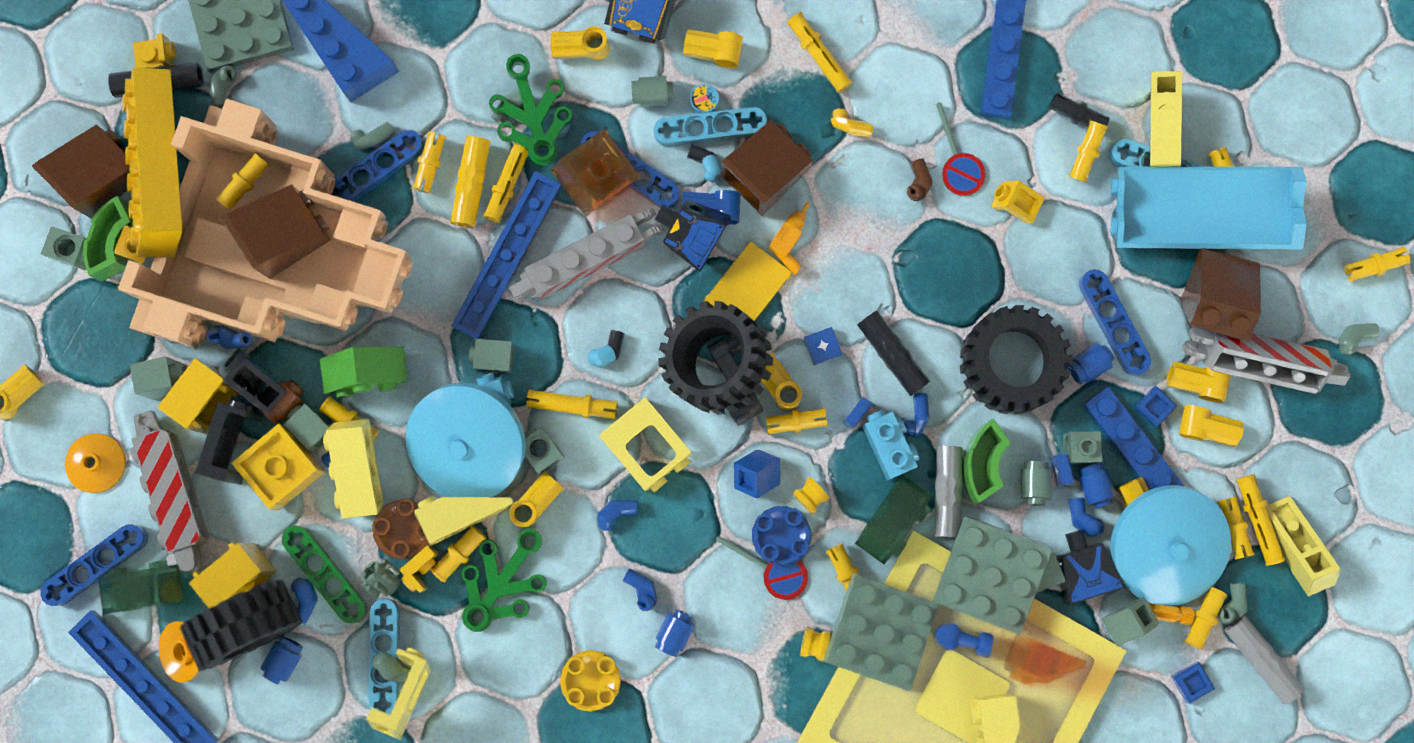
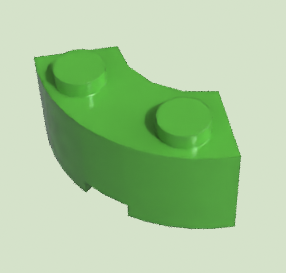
M119 196L109 200L97 211L91 220L92 225L88 232L87 240H84L83 257L88 275L101 282L123 272L127 265L125 257L114 253L124 226L133 227V218H129V203Z
M994 418L976 431L964 453L962 464L963 482L973 505L982 502L1004 486L999 475V462L1003 452L1011 442Z

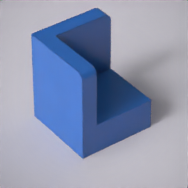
M757 449L734 462V489L757 499L779 486L780 458Z

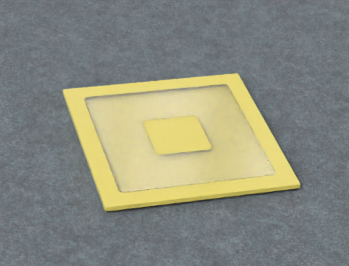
M913 530L884 584L933 602L951 551ZM1036 599L1032 602L1020 635L939 604L910 692L838 667L797 743H975V737H979L978 725H973L970 707L975 706L974 698L1009 693L1016 696L1020 729L1015 743H1078L1120 665L1126 650ZM949 623H953L961 631L975 636H979L981 632L993 634L991 653L988 658L978 656L975 651L976 649L957 647L953 650L943 649L944 646L935 642L933 632L941 624L949 625Z

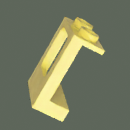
M646 397L599 435L645 492L650 489L656 492L667 482L666 475L672 470H675L676 473L680 472L691 462L688 457L692 455V452ZM648 426H654L676 453L675 458L654 476H648L626 449L627 443Z
M407 648L406 652L400 649L396 652L400 663L411 668L391 715L371 707L366 718L372 729L400 740L431 672L427 660L424 659L425 655L412 648Z

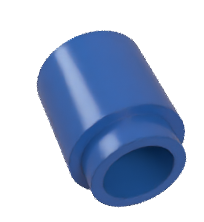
M1095 343L1074 356L1072 363L1067 368L1071 371V376L1078 384L1089 383L1113 368L1112 361L1114 356L1106 345L1101 346Z
M1102 462L1078 470L1081 476L1078 479L1088 505L1094 503L1097 509L1113 503L1111 497L1117 496L1109 472L1107 468H1103Z
M676 609L675 613L668 612L656 636L657 643L655 647L673 657H677L679 651L683 652L695 627V624L691 622L692 616L679 609Z
M281 636L279 641L274 642L260 667L264 671L263 677L275 684H279L280 681L287 682L302 657L300 652L303 646L288 637Z

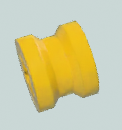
M811 477L805 481L803 488L796 489L792 493L799 503L812 515L817 511V506L821 502H827L830 499L823 488Z
M806 626L800 656L806 658L810 655L816 657L818 661L824 662L823 659L829 645L831 633L825 630L821 633L816 632L812 627Z

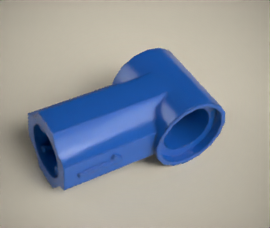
M718 190L714 193L683 192L682 206L685 200H690L730 215L731 218L727 225L739 223L740 192L733 190Z

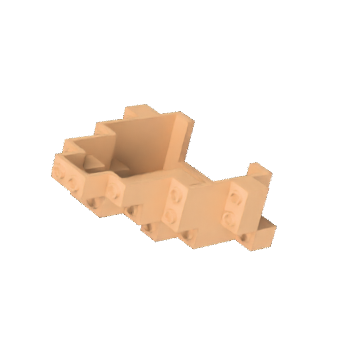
M226 99L223 109L210 105L204 123L181 116L171 142L175 149L190 160L179 189L182 234L175 258L155 257L151 269L128 260L118 290L139 299L129 326L130 329L197 349L199 343L201 344L206 337V323L215 326L223 325L238 333L248 332L252 336L275 343L277 336L280 337L285 329L286 321L284 316L291 319L295 317L317 325L321 323L347 332L348 326L353 325L357 317L358 308L355 306L363 308L365 305L392 313L393 307H398L403 294V290L400 287L403 278L407 279L409 277L413 262L410 260L411 256L406 250L378 242L379 238L382 239L385 236L388 222L385 221L386 216L380 210L331 195L335 186L334 174L320 159L275 146L278 134L277 126L261 109ZM254 153L265 159L270 164V167L253 184L254 189L251 192L247 191L231 211L292 184L299 191L303 190V193L314 203L310 208L315 216L321 214L330 228L326 231L331 239L329 242L271 279L252 268L221 219L223 215L231 211L216 199L234 179L232 175L235 172L239 173L254 156Z

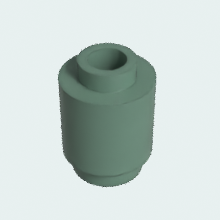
M666 76L638 77L637 81H631L633 104H640V107L668 105V99H674L673 82H667Z
M1029 461L1024 463V469L1021 470V499L1027 500V505L1044 506L1046 505V500L1052 499V470L1049 469L1048 462Z

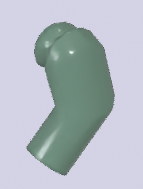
M221 67L209 80L212 106L223 108L226 101L225 92L236 79V71L233 67Z
M385 122L366 135L364 131L356 130L351 134L350 141L354 144L355 149L363 151L395 135V131L389 122Z
M1376 323L1353 324L1346 327L1338 341L1340 352L1345 355H1351L1356 352V346L1359 345L1362 339L1377 338L1379 335L1378 325Z
M1245 583L1230 584L1231 599L1219 612L1220 621L1226 625L1236 623L1247 612Z

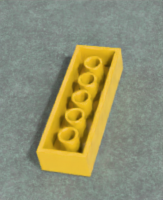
M133 67L131 79H125V94L122 96V111L126 113L127 119L124 120V138L128 139L125 161L126 165H130V173L127 174V191H131L132 199L129 200V218H133L130 242L131 246H136L137 257L175 258L182 234L177 152L171 145L175 134L171 70Z

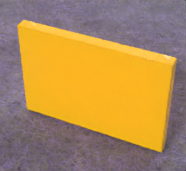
M750 241L709 295H706L704 302L708 301L713 306L715 301H722L727 306L732 304L755 321L785 281L791 277L792 272Z

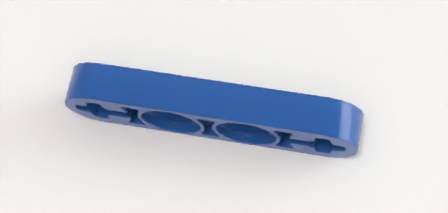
M405 130L335 178L334 190L344 191L341 194L343 199L352 202L357 201L423 153L424 142L421 136L413 130ZM406 139L415 141L414 145L416 148L411 151L409 148H405L406 143L404 141ZM394 147H397V149L401 151L400 153L403 156L402 159H400L397 153L393 150ZM384 154H390L394 157L393 165L387 169L380 168L378 165L379 158ZM360 171H367L370 175L369 182L363 186L356 185L354 182L355 175ZM348 180L349 184L356 191L352 193L349 189L345 190L348 186L344 182Z
M590 131L583 136L581 140L583 154L592 162L659 208L663 204L669 208H673L677 204L679 190L672 181L598 131ZM597 139L600 140L599 145L601 149L607 152L604 161L601 160L603 158L602 152L594 149L592 152L589 151V141L595 142ZM613 156H624L627 160L626 165L622 169L612 168L610 160ZM645 171L650 175V181L647 185L639 186L634 182V176L637 172ZM659 180L660 182L657 183V187L662 191H667L668 188L671 189L673 199L666 198L664 201H661V194L657 190L653 189L652 194L648 193V191L653 188L655 181Z
M1096 269L1089 270L1080 278L1079 288L1125 373L1137 376L1145 373L1151 366V357L1118 295L1104 272ZM1090 276L1093 280L1098 279L1100 281V284L1097 286L1100 295L1105 291L1108 294L1097 302L1094 300L1099 295L1094 287L1089 289L1087 283L1090 282ZM1103 302H1110L1114 305L1115 314L1113 317L1109 318L1102 315L1100 306ZM1117 328H1124L1128 331L1129 340L1127 343L1121 344L1116 341L1114 332ZM1135 344L1136 348L1132 349L1131 352L1135 358L1141 357L1143 362L1139 364L1140 370L1137 366L1131 367L1129 362L1133 360L1130 351L1123 354V349Z
M128 524L119 528L46 581L40 590L42 601L50 606H63L142 550L148 541L146 530L142 526ZM128 532L138 534L135 537L136 544L127 543L120 548L114 543L115 540L117 543H124L128 540ZM106 547L111 548L114 552V559L108 565L103 564L100 560V553ZM83 565L88 568L89 577L85 582L80 583L75 578V571L79 566ZM67 583L72 586L60 591L61 598H52L51 595L55 592L53 586L62 587Z

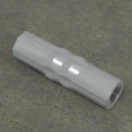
M937 446L934 537L956 538L961 526V492L963 483L962 447Z
M1243 615L1236 623L1228 625L1224 629L1244 654L1246 660L1255 668L1257 674L1264 679L1283 704L1294 701L1305 691V688L1288 669L1282 658L1274 651L1272 645L1263 638L1246 615Z

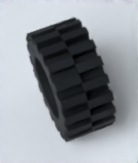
M708 301L699 303L700 310L690 306L685 309L687 317L683 319L677 315L672 320L677 324L674 330L668 327L665 330L664 335L669 338L668 343L660 342L659 351L664 353L665 357L658 358L659 366L666 370V372L661 373L662 378L670 384L668 388L674 394L703 412L710 413L711 410L715 414H725V408L732 413L739 411L738 403L742 402L746 406L754 402L750 395L753 392L760 395L764 390L759 385L761 380L769 381L771 373L765 367L766 365L773 366V357L766 352L772 350L771 342L765 338L767 334L753 319L732 304L727 306L722 301H715L713 306ZM720 335L736 336L741 344L742 358L735 374L724 383L709 386L702 384L696 372V360L701 348L714 337Z
M1015 305L1011 309L1005 306L985 316L966 336L964 340L965 346L961 349L959 357L963 358V363L960 365V373H965L967 379L963 381L966 388L971 386L975 392L972 396L977 401L980 399L985 401L984 406L990 410L997 408L999 413L1003 414L1010 412L1021 414L1048 403L1054 399V395L1060 393L1064 388L1062 383L1069 379L1071 373L1070 370H1067V366L1072 363V355H1067L1066 349L1071 347L1069 338L1062 340L1060 334L1064 332V329L1060 324L1054 327L1050 323L1054 318L1048 313L1042 317L1038 315L1040 309L1035 307L1024 310V305ZM1006 332H1020L1030 336L1039 345L1043 354V369L1034 384L1027 387H1013L1002 382L995 375L990 365L989 353L991 345L998 335Z
M275 580L265 583L260 587L251 588L244 593L241 592L228 600L221 601L218 605L209 607L202 611L203 613L197 614L190 618L191 620L185 621L179 628L198 670L204 671L239 658L246 653L256 650V648L272 642L274 639L280 638L285 633L300 626L303 621L284 580Z

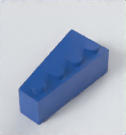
M282 0L350 103L400 72L392 59L326 0Z

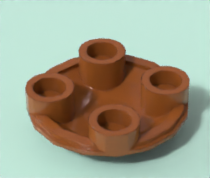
M407 498L395 500L383 506L376 515L372 524L373 538L378 548L387 556L396 559L413 558L429 545L414 513V510L419 508L417 502Z

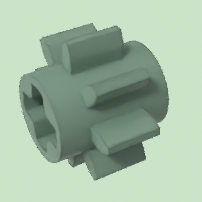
M385 558L381 564L377 561H372L362 572L361 578L364 582L361 585L366 589L367 593L376 599L380 593L384 596H389L399 585L400 580L397 575L400 571Z

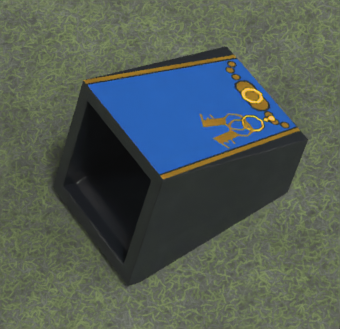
M610 0L604 24L611 26L612 32L627 35L628 31L639 34V40L655 43L656 40H662L665 37L676 0Z

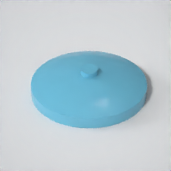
M453 383L432 391L414 408L406 428V448L413 468L430 488L445 497H493L502 492L514 480L524 461L526 450L525 434L516 412L500 395L477 384Z
M1178 485L1154 488L1134 499L1119 516L1110 542V556L1125 587L1138 598L1145 597L1148 603L1167 606L1188 603L1206 593L1222 575L1231 550L1230 528L1224 513L1218 505L1204 494L1192 488Z

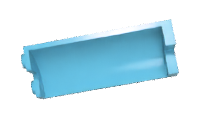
M1118 167L1117 178L1111 179V196H1116V219H1111L1110 236H1116L1117 248L1303 250L1307 226L1303 210L1307 184L1303 167Z

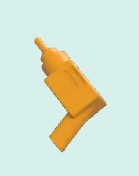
M806 202L802 210L796 211L794 215L790 214L768 248L769 251L777 255L795 276L802 265L790 252L802 235L801 230L805 225V212L810 206L809 202Z

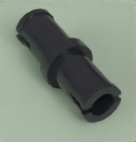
M1056 92L1048 107L1049 110L1070 118L1071 123L1075 125L1080 123L1088 127L1091 120L1107 126L1110 117L1088 108L1087 103L1083 101L1078 103L1061 95L1059 92Z

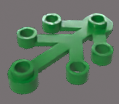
M514 54L508 58L506 69L508 75L516 80L524 110L509 103L500 94H495L490 98V109L495 114L504 113L530 127L533 138L515 130L510 122H502L498 126L497 132L502 141H513L528 149L529 157L535 164L546 166L554 162L557 157L558 148L555 141L563 127L569 125L572 121V113L565 106L558 107L554 112L555 120L544 135L541 124L555 99L563 95V83L558 79L549 80L546 84V92L536 108L527 78L530 73L529 60L522 54ZM521 65L524 70L521 73H515L513 68ZM552 85H558L560 91L552 93L549 88ZM496 100H501L504 105L501 108H495L493 103ZM561 112L569 115L564 121L557 117ZM507 127L512 130V133L509 136H504L501 134V130ZM545 147L549 152L545 156H540L537 153L538 149Z
M525 529L518 535V548L500 574L498 573L496 561L497 544L492 540H485L480 544L479 553L484 560L488 591L482 600L477 583L481 576L480 569L475 565H467L461 572V577L466 582L469 604L463 611L462 620L469 630L474 632L484 631L491 625L494 619L510 616L522 618L529 613L530 606L523 599L514 601L512 605L491 607L500 596L527 591L538 593L546 589L547 580L540 574H535L530 579L510 582L528 554L535 553L540 549L542 537L539 532L533 529ZM530 535L536 539L533 547H528L525 544L526 537ZM487 543L492 544L494 547V551L490 555H486L483 551V547ZM469 568L476 571V577L473 580H469L466 577V571ZM537 577L543 581V586L540 589H535L532 586V581ZM517 603L525 605L526 610L523 614L516 613L515 606ZM477 610L483 613V620L481 622H476L473 619V613Z

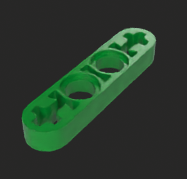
M302 526L287 528L282 535L284 548L343 622L349 624L362 621L368 611L365 600L312 533ZM293 532L295 534H303L301 542L305 547H310L311 544L314 547L306 551L302 557L299 556V553L304 552L301 546L291 545L290 543L293 541ZM313 554H318L323 559L322 568L316 572L308 567V559ZM332 577L338 578L342 583L341 591L336 595L330 594L326 589L327 581ZM348 591L351 596L346 597L347 601L350 604L359 605V608L356 610L358 613L357 617L354 615L347 616L346 612L349 608L344 601L339 604L336 603V600L344 597Z

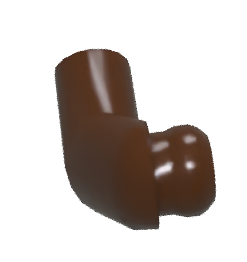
M924 158L910 163L915 179L911 186L907 188V196L913 201L924 199L933 184Z

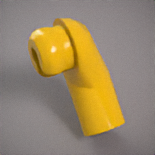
M835 109L833 111L831 123L834 128L855 136L871 137L873 132L872 123L847 119L849 113L845 109Z

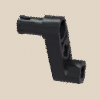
M733 335L725 340L721 338L707 346L709 353L726 381L738 369L733 360L734 354L742 350L738 338ZM754 392L750 395L754 401L750 405L746 406L739 402V411L732 413L728 410L738 427L764 411Z

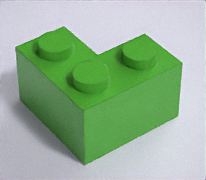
M404 346L351 347L320 359L324 394H336L338 399L354 397L355 393L372 391L371 388H378L379 392H391L397 390V385L408 382Z

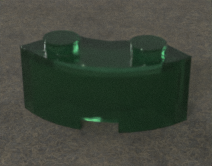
M902 474L871 519L864 526L854 544L882 564H885L891 556L897 558L905 548L907 543L903 540L915 522L921 523L931 510L927 504L932 494Z
M167 560L148 563V569L129 573L127 568L108 570V576L98 579L102 614H113L184 601L179 564L168 566Z

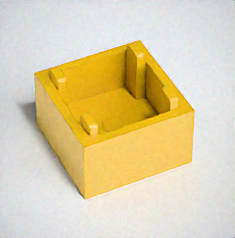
M194 358L157 408L185 429L205 434L209 431L218 402L227 405L233 396L238 397L239 393L222 380L219 369Z
M277 424L231 463L267 508L276 511L281 510L325 473L324 469L305 446L282 424Z
M231 542L228 545L230 550L203 572L196 571L192 574L194 579L189 584L208 608L214 607L219 602L228 600L241 592L244 593L251 588L260 586L277 572L256 544H235Z

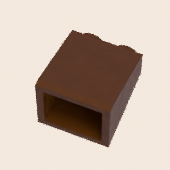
M771 120L721 162V177L735 191L740 192L741 196L761 216L811 168L813 163L810 151L802 144L797 146L790 139L791 134L783 125H776Z
M97 124L32 165L73 209L91 219L105 203L116 196L121 197L127 191V174L130 173V165H126L125 150L119 145L123 140L112 129L109 128L105 131Z
M292 184L221 217L252 268L269 279L331 240L326 233L330 229L321 214L315 216L310 208L314 203L303 193V190L299 191Z
M1201 248L1180 300L1189 324L1250 342L1261 315L1260 263L1219 251Z

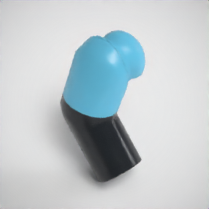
M692 144L687 158L703 164L706 170L704 174L705 180L712 183L717 182L719 176L722 175L721 163L717 155L712 151Z
M610 330L607 345L589 352V363L596 367H605L615 362L620 356L625 333Z

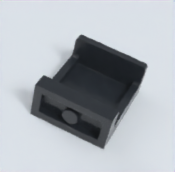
M230 400L228 405L218 402L195 470L196 474L227 483L242 485L244 478L240 473L228 468L244 420L249 418L262 422L263 416L255 414V407L234 400Z

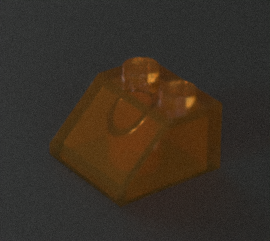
M605 129L564 156L551 169L585 217L603 206L640 177Z
M1015 635L1003 669L1011 672L1010 679L1033 687L1034 682L1045 685L1084 668L1087 661L1029 637Z

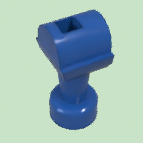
M949 623V625L941 624L933 632L935 642L944 646L943 649L953 650L957 647L976 649L975 651L978 656L988 658L993 645V634L981 632L979 636H975L961 631L953 623Z

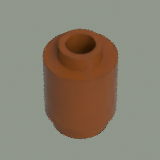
M284 380L280 381V384L287 390V393L268 414L260 410L275 424H278L281 420L285 421L289 412L304 401V398L301 396L304 390L293 380H290L288 383Z

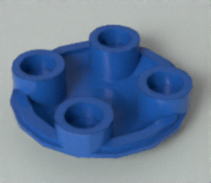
M775 506L765 510L757 517L752 528V542L756 552L765 561L774 565H789L799 561L807 553L811 543V528L807 519L798 509L788 506Z

